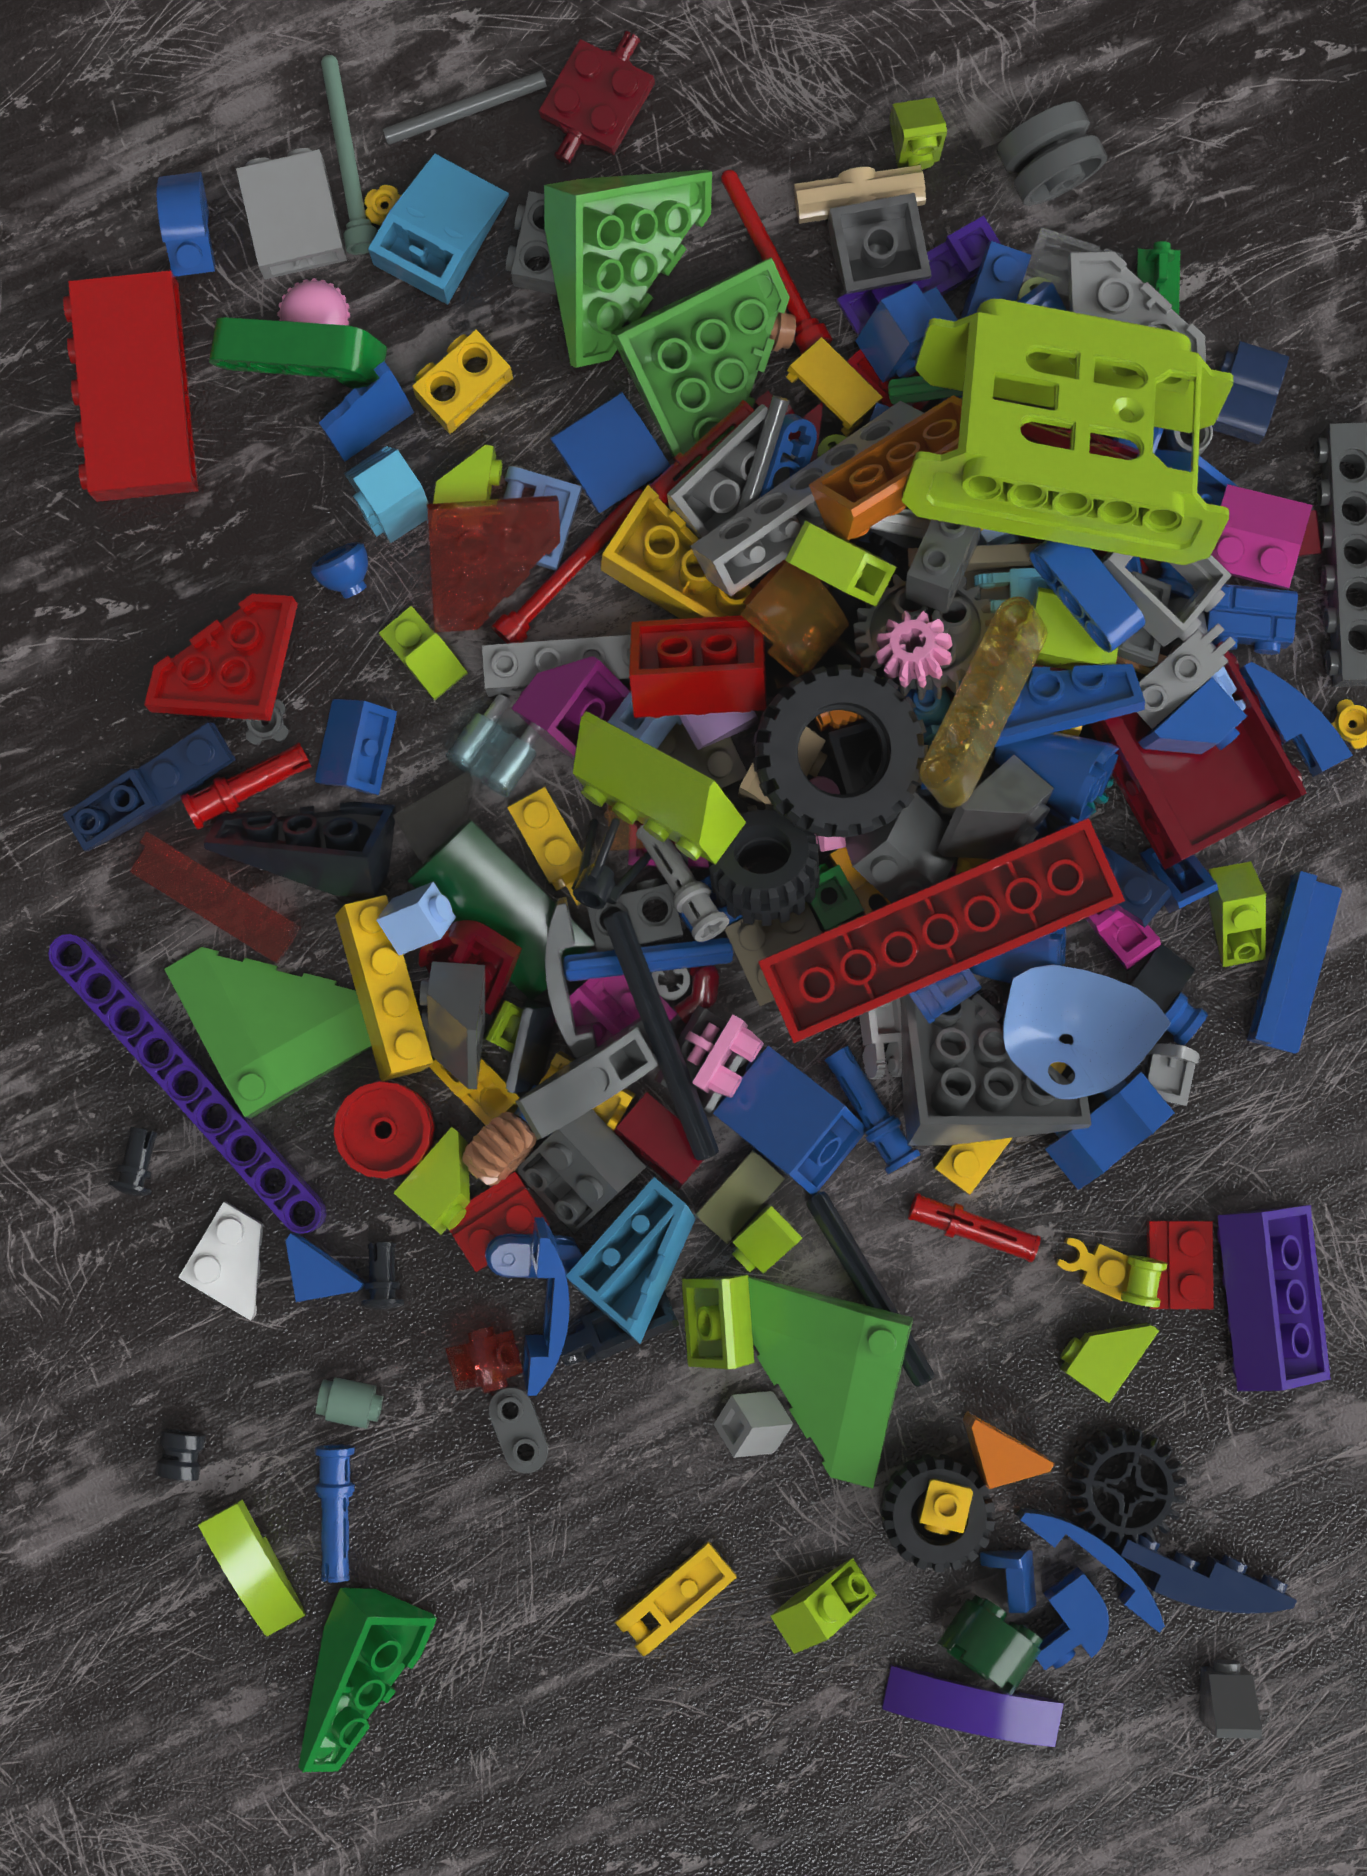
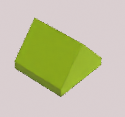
M501 1000L484 1034V1039L513 1053L523 1009L508 1001Z

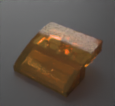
M788 562L782 566L740 614L774 643L767 653L797 678L809 673L849 626L841 608L821 581Z

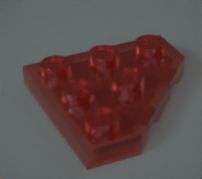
M557 495L426 504L433 626L435 633L478 630L489 618V613L504 597L508 598L531 574L530 570L545 554L549 555L560 543V519Z

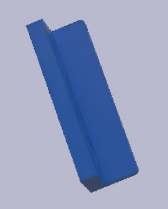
M1303 871L1291 875L1247 1041L1296 1054L1300 1050L1342 894L1341 888L1316 881L1317 875Z

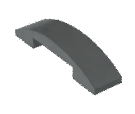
M567 897L557 899L549 924L545 958L546 982L551 1007L558 1027L567 1045L577 1058L587 1055L598 1046L593 1023L575 1026L560 949L575 946V936Z

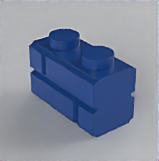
M1224 584L1221 588L1225 593L1224 597L1209 612L1206 613L1204 611L1208 631L1218 623L1224 628V631L1212 641L1214 645L1222 641L1224 642L1231 636L1236 644L1229 650H1236L1237 644L1254 645V652L1276 655L1280 654V648L1286 649L1293 643L1298 593L1296 591Z

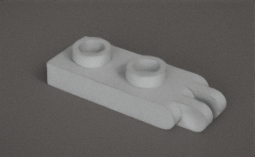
M1219 623L1206 634L1200 629L1195 631L1139 681L1145 699V710L1138 711L1137 713L1151 729L1228 663L1224 654L1236 642L1230 636L1216 648L1212 641L1224 631V628Z

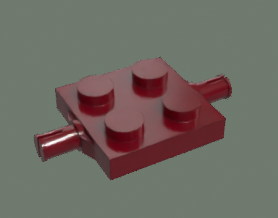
M625 31L614 52L601 50L580 39L539 110L542 119L558 126L566 135L554 154L561 162L564 160V163L569 165L580 144L597 146L613 155L620 146L655 85L653 75L633 66L629 61L637 45L640 43V39L635 34L631 36V32Z

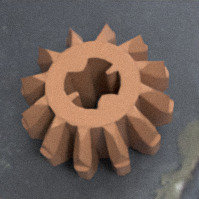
M510 1112L501 1113L498 1117L493 1118L488 1125L483 1126L482 1130L473 1137L472 1142L465 1148L462 1161L476 1179L479 1178L486 1185H496L501 1180H505L510 1173L515 1171L525 1161L527 1155L533 1151L537 1138L530 1130V1126L522 1118L520 1119Z

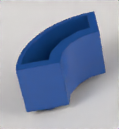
M1142 1072L1128 1082L1124 1079L1112 1089L1101 1092L1105 1099L1090 1110L1092 1125L1089 1128L1054 1132L1058 1138L1045 1150L1078 1190L1105 1173L1125 1154L1152 1135L1175 1113Z

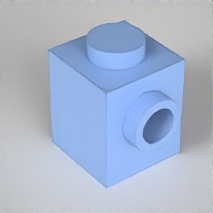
M431 882L392 898L376 920L398 955H402L440 940L456 916L452 912L448 899L440 893L435 883Z

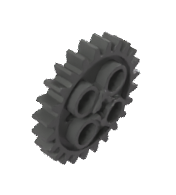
M896 574L893 575V587H886L876 607L866 602V608H858V623L854 624L855 652L860 654L861 667L876 671V675L880 678L883 677L884 680L888 678L884 673L885 665L878 664L876 653L881 649L877 644L878 634L888 633L886 627L888 619L900 624L903 622L902 614L904 611L918 609L914 612H908L911 615V620H916L918 615L924 610L928 614L930 621V612L932 610L928 606L906 599V581H903ZM966 577L962 578L948 612L944 613L934 610L932 615V621L940 619L944 625L943 633H948L951 636L952 646L948 649L952 657L950 665L940 666L943 674L940 680L930 675L926 676L927 682L924 688L918 685L917 679H912L906 688L900 685L899 676L891 679L897 685H900V693L904 697L911 689L917 690L919 700H923L926 690H933L936 698L941 699L942 688L946 686L957 694L959 693L960 680L973 685L974 671L985 673L987 671L986 659L994 658V644H997L996 613H991L990 599L981 600V588L979 586L967 591ZM950 620H959L960 622H957V623H949V622H947V621H950Z

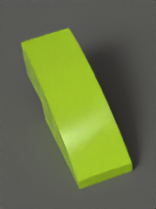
M243 1499L198 1524L226 1577L266 1637L306 1615L266 1536L262 1537Z

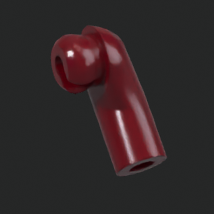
M713 965L690 968L689 974L693 978L692 994L673 1007L685 1024L688 1023L698 1005L708 1009L717 1000L720 976L717 968Z

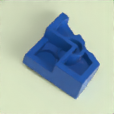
M385 361L373 369L379 376V379L367 387L354 388L339 406L331 410L319 422L325 436L344 462L414 413L405 393Z

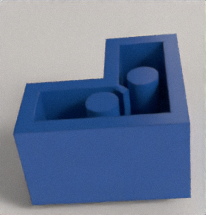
M915 283L882 299L855 340L882 383L896 376L899 378L909 377L916 372V359L930 319L958 320L937 287L922 293Z

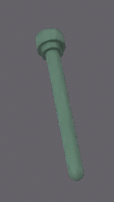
M326 55L321 60V66L350 221L346 224L347 230L343 233L346 252L353 255H362L369 253L368 248L377 234V228L372 226L371 220L366 219L338 61L333 55Z

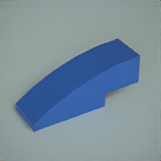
M1253 662L1244 665L1239 670L1249 689L1257 695L1260 701V709L1270 727L1274 728L1279 734L1282 745L1291 740L1293 741L1312 777L1353 756L1333 725L1297 689L1276 674Z

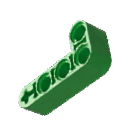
M224 317L216 319L209 363L232 371L335 378L343 385L354 389L367 387L379 379V376L373 369L386 360L387 347L369 332L353 326Z

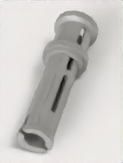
M643 824L637 830L636 836L641 840L658 870L675 894L673 897L674 907L679 913H684L693 927L692 936L697 942L707 941L716 937L728 926L729 918L724 912L718 911L709 897L711 894L710 888L706 883L696 880L671 839L667 838L664 843L657 840L643 828Z

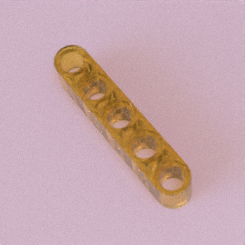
M1024 597L1009 598L996 610L921 764L919 771L921 781L944 807L954 808L961 806L972 795L1046 641L1047 627L1030 601Z

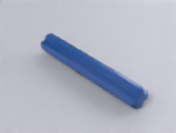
M728 938L641 947L650 972L727 964L733 960V947ZM615 950L567 955L563 959V972L568 981L624 975Z

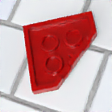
M252 593L238 603L241 608L221 623L215 620L189 640L191 645L172 659L167 656L154 665L144 704L146 708L154 713L271 721L298 605L293 596Z

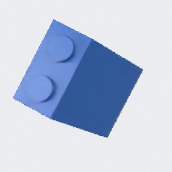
M767 1046L763 1053H759L752 1063H748L746 1073L742 1077L743 1079L733 1097L730 1098L723 1095L718 1108L713 1114L812 1196H815L868 1130L843 1103L770 1046Z

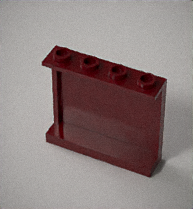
M1229 651L1224 654L1228 660L1224 667L1237 688L1232 697L1235 701L1243 699L1246 704L1243 712L1247 717L1235 727L1240 734L1222 750L1214 746L1202 754L1143 749L1138 742L1151 728L1137 712L1085 725L1093 740L1111 743L1119 748L1115 753L1118 755V759L1112 775L1164 870L1307 794L1300 772L1290 763L1281 747L1282 743L1279 734L1274 728L1270 727L1260 709V701L1257 695L1247 686L1239 671V663L1236 657Z

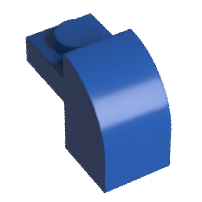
M194 172L159 177L156 191L158 217L162 241L166 243L172 273L176 277L215 272L216 264L208 229L209 208L202 173Z
M1077 1567L1043 1593L1064 1621L1043 1637V1641L1038 1647L1041 1652L1036 1659L1044 1670L1051 1666L1057 1669L1068 1663L1076 1654L1074 1648L1080 1644L1092 1658L1101 1649L1108 1634L1109 1615L1104 1600L1086 1575Z

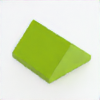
M1037 588L1016 657L1017 661L1066 670H1073L1074 666L1116 664L1118 647L1110 653L1102 650L1053 590Z
M748 1275L682 1279L688 1367L736 1369L754 1363Z

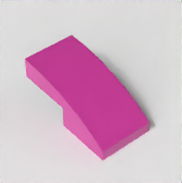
M1105 909L1085 918L1126 970L1161 945L1160 938L1148 924L1144 928L1117 909L1114 912Z

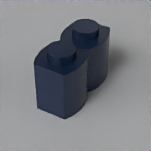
M1242 341L1238 343L1233 352L1227 350L1219 371L1233 375V386L1215 424L1212 425L1213 430L1259 444L1267 432L1289 356Z

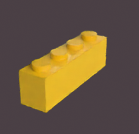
M386 895L345 904L335 915L381 1082L423 1071L434 1063L403 954L398 955L376 920L388 905Z

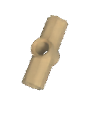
M921 165L877 172L871 167H857L843 171L837 178L794 184L795 207L799 224L827 220L830 208L915 193L917 206L925 205L926 203L925 180Z

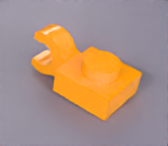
M846 847L839 848L829 855L828 859L834 867L840 865L864 909L863 914L873 911L868 903L872 895H880L886 904L891 903L853 868Z

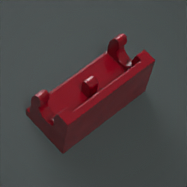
M648 1092L644 1094L613 1131L636 1157L676 1191L681 1188L704 1161L695 1159L681 1121Z

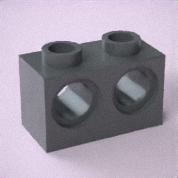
M529 191L526 205L519 204L517 208L514 229L519 230L520 234L517 246L510 245L506 271L511 272L513 286L557 295L545 230L535 225L536 221L544 216V194ZM537 256L544 257L549 261L546 268L540 271H533L526 266L531 258Z
M931 520L907 573L906 599L947 613L979 542L981 528Z
M661 878L643 881L636 884L637 891L621 894L615 905L607 902L602 909L587 907L597 952L614 950L608 932L600 924L602 915L610 909L625 910L628 913L641 947L682 938V926L679 913L674 907V893L668 884L663 885ZM654 899L664 902L668 908V914L665 919L655 923L648 921L642 913L644 905Z

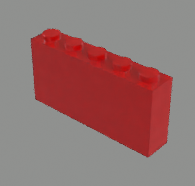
M172 271L68 281L70 296H64L63 306L67 322H72L73 338L67 339V349L71 364H76L77 379L71 380V392L74 405L80 406L81 421L75 422V435L78 447H84L85 463L79 464V478L82 489L88 490V493L96 502L198 491L179 283Z

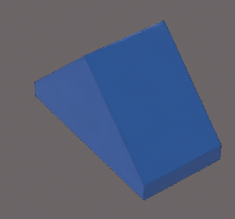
M1152 847L1140 853L1141 860L1148 874L1170 887L1172 895L1164 904L1168 913H1172L1219 890L1215 880L1195 855L1164 870Z
M290 1233L285 1240L296 1302L356 1292L363 1289L365 1283H367L363 1278L299 1233Z

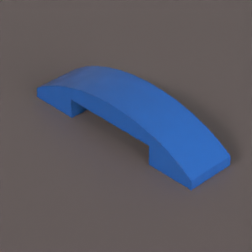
M534 1217L531 1254L536 1277L547 1278L543 1335H525L522 1375L528 1396H537L553 1373L564 1347L569 1322L570 1302L567 1278L556 1240L543 1217Z
M1023 1507L1018 1509L1015 1515L1054 1548L1067 1534L1128 1585L1119 1595L1118 1599L1157 1632H1161L1165 1625L1153 1596L1133 1568L1107 1543L1100 1540L1089 1530L1086 1531L1079 1524L1064 1517L1038 1509Z

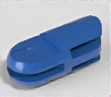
M506 1233L497 1235L489 1242L485 1251L486 1262L489 1268L496 1275L507 1278H537L531 1258L533 1234ZM553 1235L558 1246L565 1274L567 1275L582 1258V1254L572 1237Z

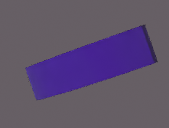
M982 216L948 235L944 243L927 252L932 275L930 279L844 294L837 298L836 302L856 335L859 336L882 299L915 283L922 293L937 287L943 296L978 274L988 242L1001 243L986 218Z
M891 1664L882 1709L918 1721L975 1735L1024 1744L1055 1747L1064 1703L1021 1692L1019 1695L1012 1694V1696H1009L999 1690L935 1677L934 1673Z

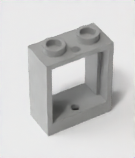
M1107 552L1100 560L1141 610L1146 622L1143 628L1163 647L1178 637L1185 641L1198 629L1202 622L1197 617L1203 610L1207 613L1220 602L1225 595L1221 588L1232 576L1212 555L1209 558L1187 565L1169 563L1197 589L1175 616L1125 568L1133 556Z

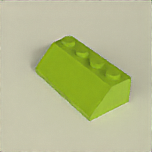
M587 711L581 717L573 766V775L584 787L581 793L599 807H602L604 803L612 806V811L631 825L636 820L644 824L643 828L657 840L664 843L669 838L676 842L675 846L692 860L697 861L701 856L716 865L746 824V821L715 780Z

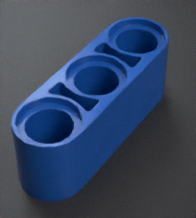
M1045 540L1029 553L1030 560L1040 576L1093 641L1105 652H1112L1145 626L1146 622L1141 610L1090 548Z

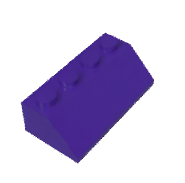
M1311 1205L1217 1215L1219 1225L1217 1236L1221 1245L1224 1269L1222 1280L1226 1289L1229 1313L1227 1324L1231 1333L1234 1357L1232 1369L1236 1377L1237 1391H1283L1330 1380Z

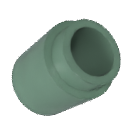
M337 1377L333 1381L323 1379L318 1394L316 1414L325 1416L326 1421L367 1429L370 1421L378 1422L383 1396L376 1395V1385Z

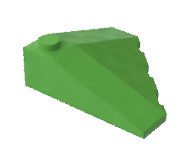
M695 170L585 178L544 185L545 233L571 366L577 368L611 360L617 351V347L612 342L613 339L610 333L622 328L626 321L632 323L640 318L653 299L649 293H646L660 272L669 276L687 250L680 244L693 224L703 227L711 215L712 171Z
M771 257L610 333L672 457L676 456L679 452L684 454L712 427L735 409L742 400L753 407L755 399L749 396L758 371L765 372L775 340L770 339V335L778 312L785 313L790 299ZM731 426L728 430H726L718 439H716L707 448V450L710 451L728 433H730L734 429V427ZM698 456L697 458H695L680 473L683 475L685 472H687V470H689L696 462H698L701 459V457Z
M200 947L164 969L222 1080L245 1118L257 1116L372 1047L356 990L336 986L337 981L307 973H303L302 977L277 971L278 966L248 958H244L243 962L221 957L218 956L219 951Z
M748 1276L753 1344L759 1352L756 1357L774 1385L778 1384L792 1406L789 1408V1411L805 1437H811L824 1458L822 1464L829 1476L873 1489L913 1317Z

